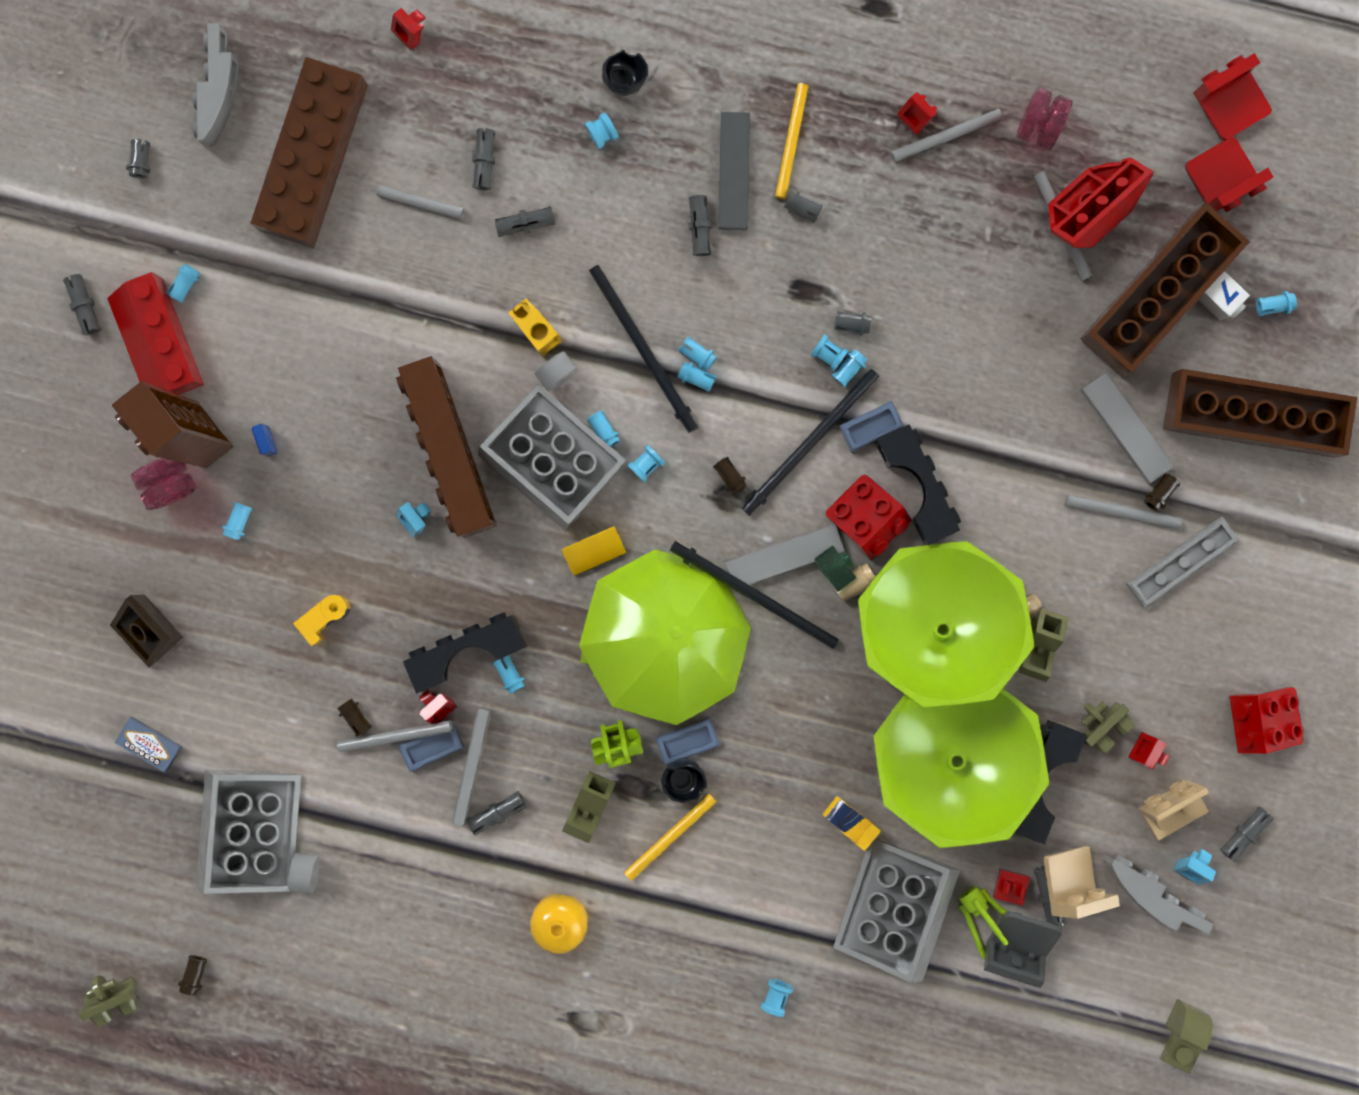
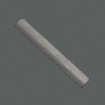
M379 185L377 190V196L460 220L464 213V208Z

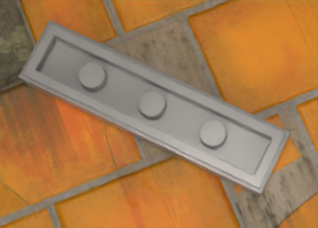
M1106 372L1080 390L1148 484L1174 467Z
M1219 517L1126 585L1141 606L1146 608L1237 543L1239 538L1223 517Z
M833 524L727 561L725 564L730 574L750 585L844 552V548L836 525Z
M481 707L477 710L452 822L454 825L463 827L467 823L466 819L468 818L491 718L492 709Z

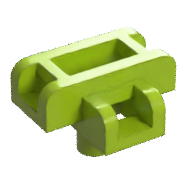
M622 719L617 720L618 724L611 726L600 725L602 736L591 740L595 765L608 763L609 768L631 763V756L643 753L639 731L635 728L625 730ZM619 732V735L608 737L609 734Z

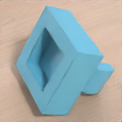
M407 502L398 509L395 516L411 537L414 538L425 528L426 525L423 520L429 516L431 510L425 502L415 509Z
M1200 849L1199 853L1193 851L1190 857L1178 860L1174 867V871L1197 885L1212 882L1217 872L1207 866L1212 855L1203 849Z

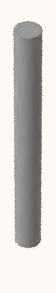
M996 109L891 151L892 159L894 162L900 161L1003 119L1000 109Z
M1045 171L1036 174L1034 178L1048 206V203L1056 197V194ZM1065 242L1082 281L1092 277L1093 274L1081 248H1073Z
M1067 495L1065 500V506L1175 529H1180L1182 526V518L1073 495Z
M444 721L341 740L337 742V748L339 752L449 733L453 731L451 721Z

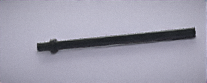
M594 266L589 270L590 274L675 410V418L681 420L688 433L696 430L698 426L690 414L692 410L689 406L686 407L600 266Z
M873 369L868 371L757 491L754 489L750 493L752 497L741 507L748 516L760 504L764 505L767 502L766 498L880 377Z
M674 541L669 551L681 557L683 563L687 565L691 563L832 649L838 643L839 639L700 556L693 547L689 549L677 541Z

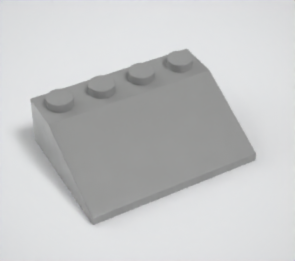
M539 384L479 446L478 452L479 457L565 532L626 462L623 457Z
M205 770L196 887L203 894L291 892L288 889V877L296 850L301 775L242 770Z
M874 839L866 849L833 948L910 983L923 981L960 869Z

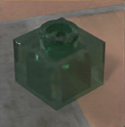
M833 545L814 559L821 572L838 592L857 578L851 569L855 565L845 551L840 554Z

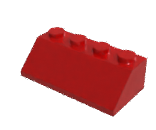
M150 272L124 282L107 300L139 382L143 381L180 395L201 387L204 383L171 298L166 294L167 288L162 277Z

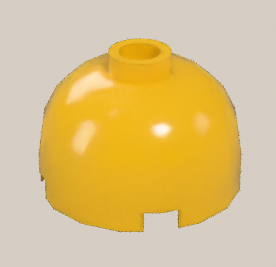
M555 893L544 897L535 906L530 918V932L535 943L544 951L552 954H565L574 950L584 940L588 929V914L583 904L571 895Z

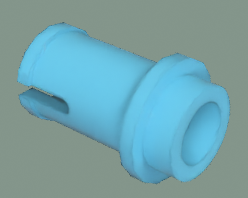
M184 264L182 268H178L180 272L166 291V294L183 303L194 282L200 280L198 278L200 272L187 264Z
M1283 291L1281 295L1256 299L1258 316L1280 312L1290 314L1291 311L1297 308L1295 294L1288 291Z
M690 336L687 337L683 343L692 348L693 351L685 345H681L679 352L698 364L699 369L708 371L717 359L712 349L708 351Z
M856 349L851 353H847L848 357L831 375L844 387L847 386L861 367H866L867 358Z
M684 362L677 378L682 379L681 383L683 384L686 381L709 392L716 375L693 366V362Z
M599 411L587 419L596 435L610 447L620 442L618 431L614 432L603 411Z
M235 502L226 526H222L224 529L223 535L239 541L241 535H245L243 530L253 508Z
M510 655L502 659L507 669H505L500 659L493 663L505 685L503 689L507 690L509 694L525 687L523 683L525 679L524 677L520 678Z

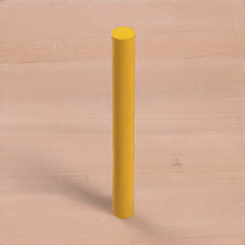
M803 83L797 84L775 198L785 200L787 197L809 87Z
M710 793L624 872L626 877L632 881L717 802Z

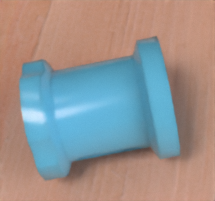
M824 334L810 356L813 358L818 357L831 366L830 370L834 372L849 350L846 348L841 349L829 341L828 336Z
M647 445L645 452L627 466L645 483L647 477L659 465L664 466L666 463Z
M770 978L768 981L770 987L765 1002H761L760 1009L768 1014L784 1017V1007L788 995L793 992L794 987L782 980Z

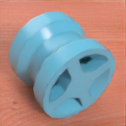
M605 112L601 113L594 122L588 121L584 123L588 134L598 149L604 147L605 142L608 140L614 141L619 138L613 123Z

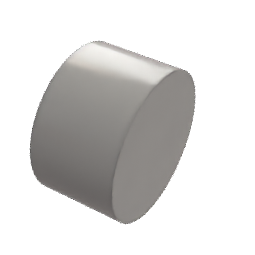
M563 351L544 363L535 372V376L544 388L551 392L571 378L578 368Z
M295 853L288 877L289 891L306 894L314 893L320 869L319 856Z

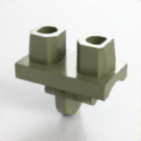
M1102 701L1096 708L1089 703L1084 707L1088 713L1081 721L1088 728L1084 732L1087 735L1084 744L1094 747L1103 754H1106L1115 744L1106 734L1112 727L1121 735L1127 734L1135 727L1134 722L1127 714L1130 710L1125 704L1121 705L1115 702L1109 708Z
M101 975L93 978L92 988L86 990L87 997L83 1000L84 1008L79 1011L78 1015L82 1021L90 1018L99 1028L112 1020L113 1013L110 1009L116 1006L124 1016L135 1012L138 1005L136 995L134 994L137 983L133 977L120 983H116L115 979L106 981Z

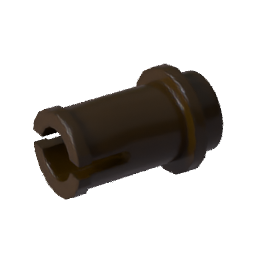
M727 456L717 462L713 468L728 487L726 491H731L735 495L747 486L745 482L746 477H741Z
M1165 473L1155 488L1145 494L1146 499L1144 503L1157 512L1160 509H1164L1166 507L1165 502L1177 487L1180 486V482L1172 475Z
M351 698L337 708L340 712L338 716H343L357 738L369 730L372 725L369 724L358 708V701L355 703Z
M196 955L189 956L183 980H180L178 983L180 986L179 992L194 996L197 995V991L201 990L202 985H200V981L207 964L206 958Z

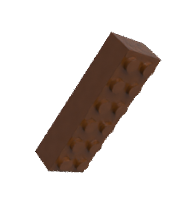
M305 57L250 223L256 229L314 249L368 87L362 75Z
M1203 204L1191 214L1080 339L1122 377L1133 373L1250 241L1209 204Z
M430 356L398 367L400 376L396 377L401 393H405L409 399L410 404L406 405L408 415L412 422L415 421L418 424L420 432L416 433V437L421 449H425L428 453L429 460L426 461V466L430 476L435 477L438 481L439 488L435 490L440 504L447 507L449 516H446L445 519L450 532L455 533L457 537L467 538L497 527L440 363Z
M1180 369L1171 375L1163 430L1337 458L1349 455L1357 397Z
M139 382L112 404V407L118 413L115 415L116 420L127 431L131 429L137 437L135 440L136 445L145 455L150 454L157 458L161 457L166 460L169 459L175 462L208 468L234 447L198 401L149 383Z

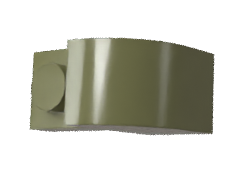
M1040 608L1031 621L1035 647L1019 667V673L1047 682L1051 676L1055 652L1064 642L1069 617Z
M589 771L562 832L589 843L616 782Z
M1177 999L1165 1024L1172 1033L1160 1059L1190 1074L1201 1050L1207 1051L1212 1036L1213 1024L1211 1017L1206 1012Z

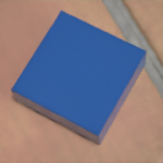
M264 424L253 426L251 430L259 453L268 457L278 454L269 426Z

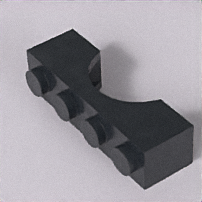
M909 424L877 439L875 444L886 467H897L909 471L917 478L922 487V505L912 521L923 544L930 545L960 531L958 526L961 523L960 517L954 507H949L945 499L948 497L947 490L942 481L937 482L933 471L936 470L931 457L929 455L925 456L920 447L923 441L916 428L912 430Z
M503 612L489 618L490 625L480 628L479 624H475L463 629L464 636L453 640L452 635L435 641L437 647L426 651L425 646L409 652L410 658L403 661L416 694L448 681L449 664L453 657L464 648L479 647L489 651L497 659L526 648L527 644L515 616L507 617L506 613Z
M1047 720L1046 725L1042 724L1040 729L1048 774L1052 769L1061 764L1077 762L1087 735ZM1042 795L1014 833L1045 845L1055 817L1046 808Z

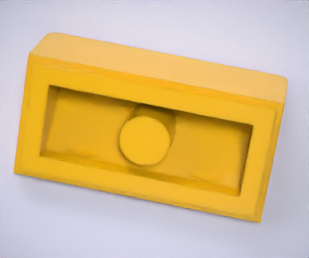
M615 526L561 549L573 576L627 553Z

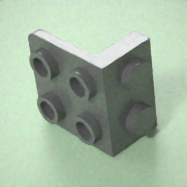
M1005 912L997 926L1008 940V945H1003L995 933H991L986 941L984 971L1041 988L1045 981L1046 956L1061 937L1062 929L1050 922L1027 917L1018 912Z

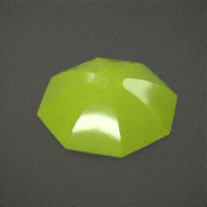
M968 541L900 548L858 599L867 666L923 708L994 700L1035 647L1023 580Z
M655 549L597 581L579 648L612 707L678 725L735 692L751 626L729 586L691 563L688 565L683 563L681 557Z
M1004 689L991 701L930 708L921 707L904 694L873 736L883 805L939 848L1009 840L1049 785L1038 715Z

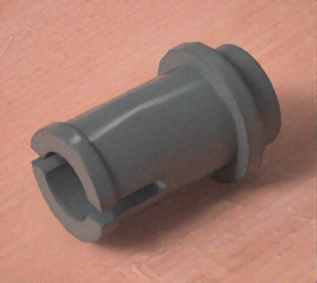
M132 139L130 164H127L126 169L131 177L147 178V174L150 173V168L148 167L150 142L144 140V143L141 144L142 139Z
M791 191L784 208L788 209V213L795 212L815 223L823 205L800 196L799 191L797 193Z
M837 311L834 330L860 332V335L869 333L871 316H867L865 312H863V315Z

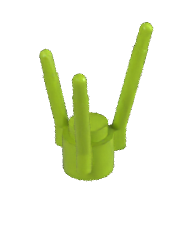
M977 885L960 895L958 899L961 904L958 908L966 919L981 958L985 959V950L970 913L974 917L981 915L1002 944L1007 946L1008 940L986 911L989 908L987 903L1002 916L1007 911L990 897L985 888L980 890Z

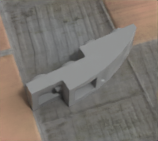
M207 23V34L203 36L205 51L208 52V63H204V76L208 82H196V92H193L192 96L193 106L197 110V121L193 122L194 137L205 148H211L220 136L230 115L238 82L239 61L231 52H227V32L219 23Z
M1119 854L1116 859L1108 855L1105 856L1104 861L1119 886L1142 909L1175 931H1178L1183 921L1209 935L1214 924L1205 919L1207 913L1190 905L1189 909L1180 906V899L1164 892L1167 886L1158 881L1159 875L1146 868H1143L1142 872L1132 868L1134 862Z

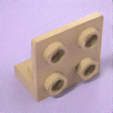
M1183 779L1173 783L1169 787L1170 791L1163 795L1155 794L1144 801L1145 805L1138 808L1156 840L1163 839L1209 812L1201 798L1209 793L1205 786Z
M1082 846L1044 857L1052 916L1079 919L1120 906L1118 894L1105 893V889H1096L1089 846Z

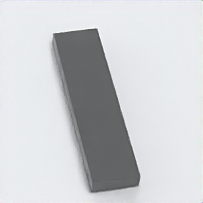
M721 112L719 229L721 230L748 229L750 113Z

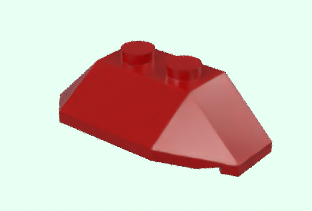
M1131 157L1122 159V162H1111L1087 168L1048 203L1050 232L1073 248H1093L1133 211L1151 180L1154 171Z

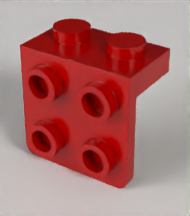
M1255 53L1245 59L1243 55L1236 57L1226 64L1228 69L1221 73L1216 69L1201 79L1203 84L1193 92L1221 140H1226L1264 119L1272 112L1270 104L1251 74V71L1260 64Z
M1229 137L1185 164V170L1203 201L1209 204L1216 212L1224 209L1227 213L1242 204L1240 198L1249 194L1252 198L1267 189L1265 183L1274 178L1269 168L1256 173L1235 137Z
M868 475L860 476L826 511L828 519L852 539L870 561L876 556L881 555L887 549L888 544L897 535L905 532L912 521L904 506Z
M1294 687L1281 688L1261 694H1235L1229 696L1238 753L1268 754L1303 743L1299 699Z

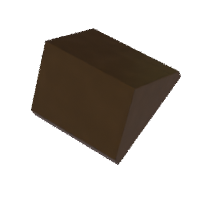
M145 595L128 596L110 624L148 668L155 664L183 638Z

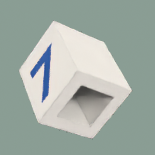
M1224 271L1198 300L1221 321L1227 317L1233 319L1246 307L1243 302L1250 295Z

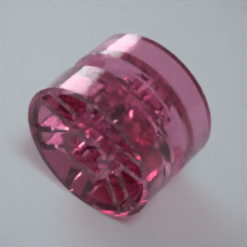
M1038 86L1025 110L1016 137L1030 143L1038 132L1036 145L1050 151L1065 125L1073 100L1058 95L1051 106H1049L1052 99V91Z
M160 458L142 466L131 474L130 477L136 489L144 491L140 498L146 510L165 507L196 491L197 487L191 474H183L188 469L186 464Z

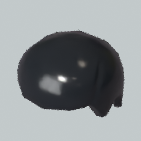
M622 50L615 55L609 56L602 66L603 83L613 93L621 96L637 93L648 76V64L640 53L630 55L625 50Z
M678 759L670 763L662 774V789L672 801L686 803L698 800L703 790L707 788L704 770L696 762L688 759Z

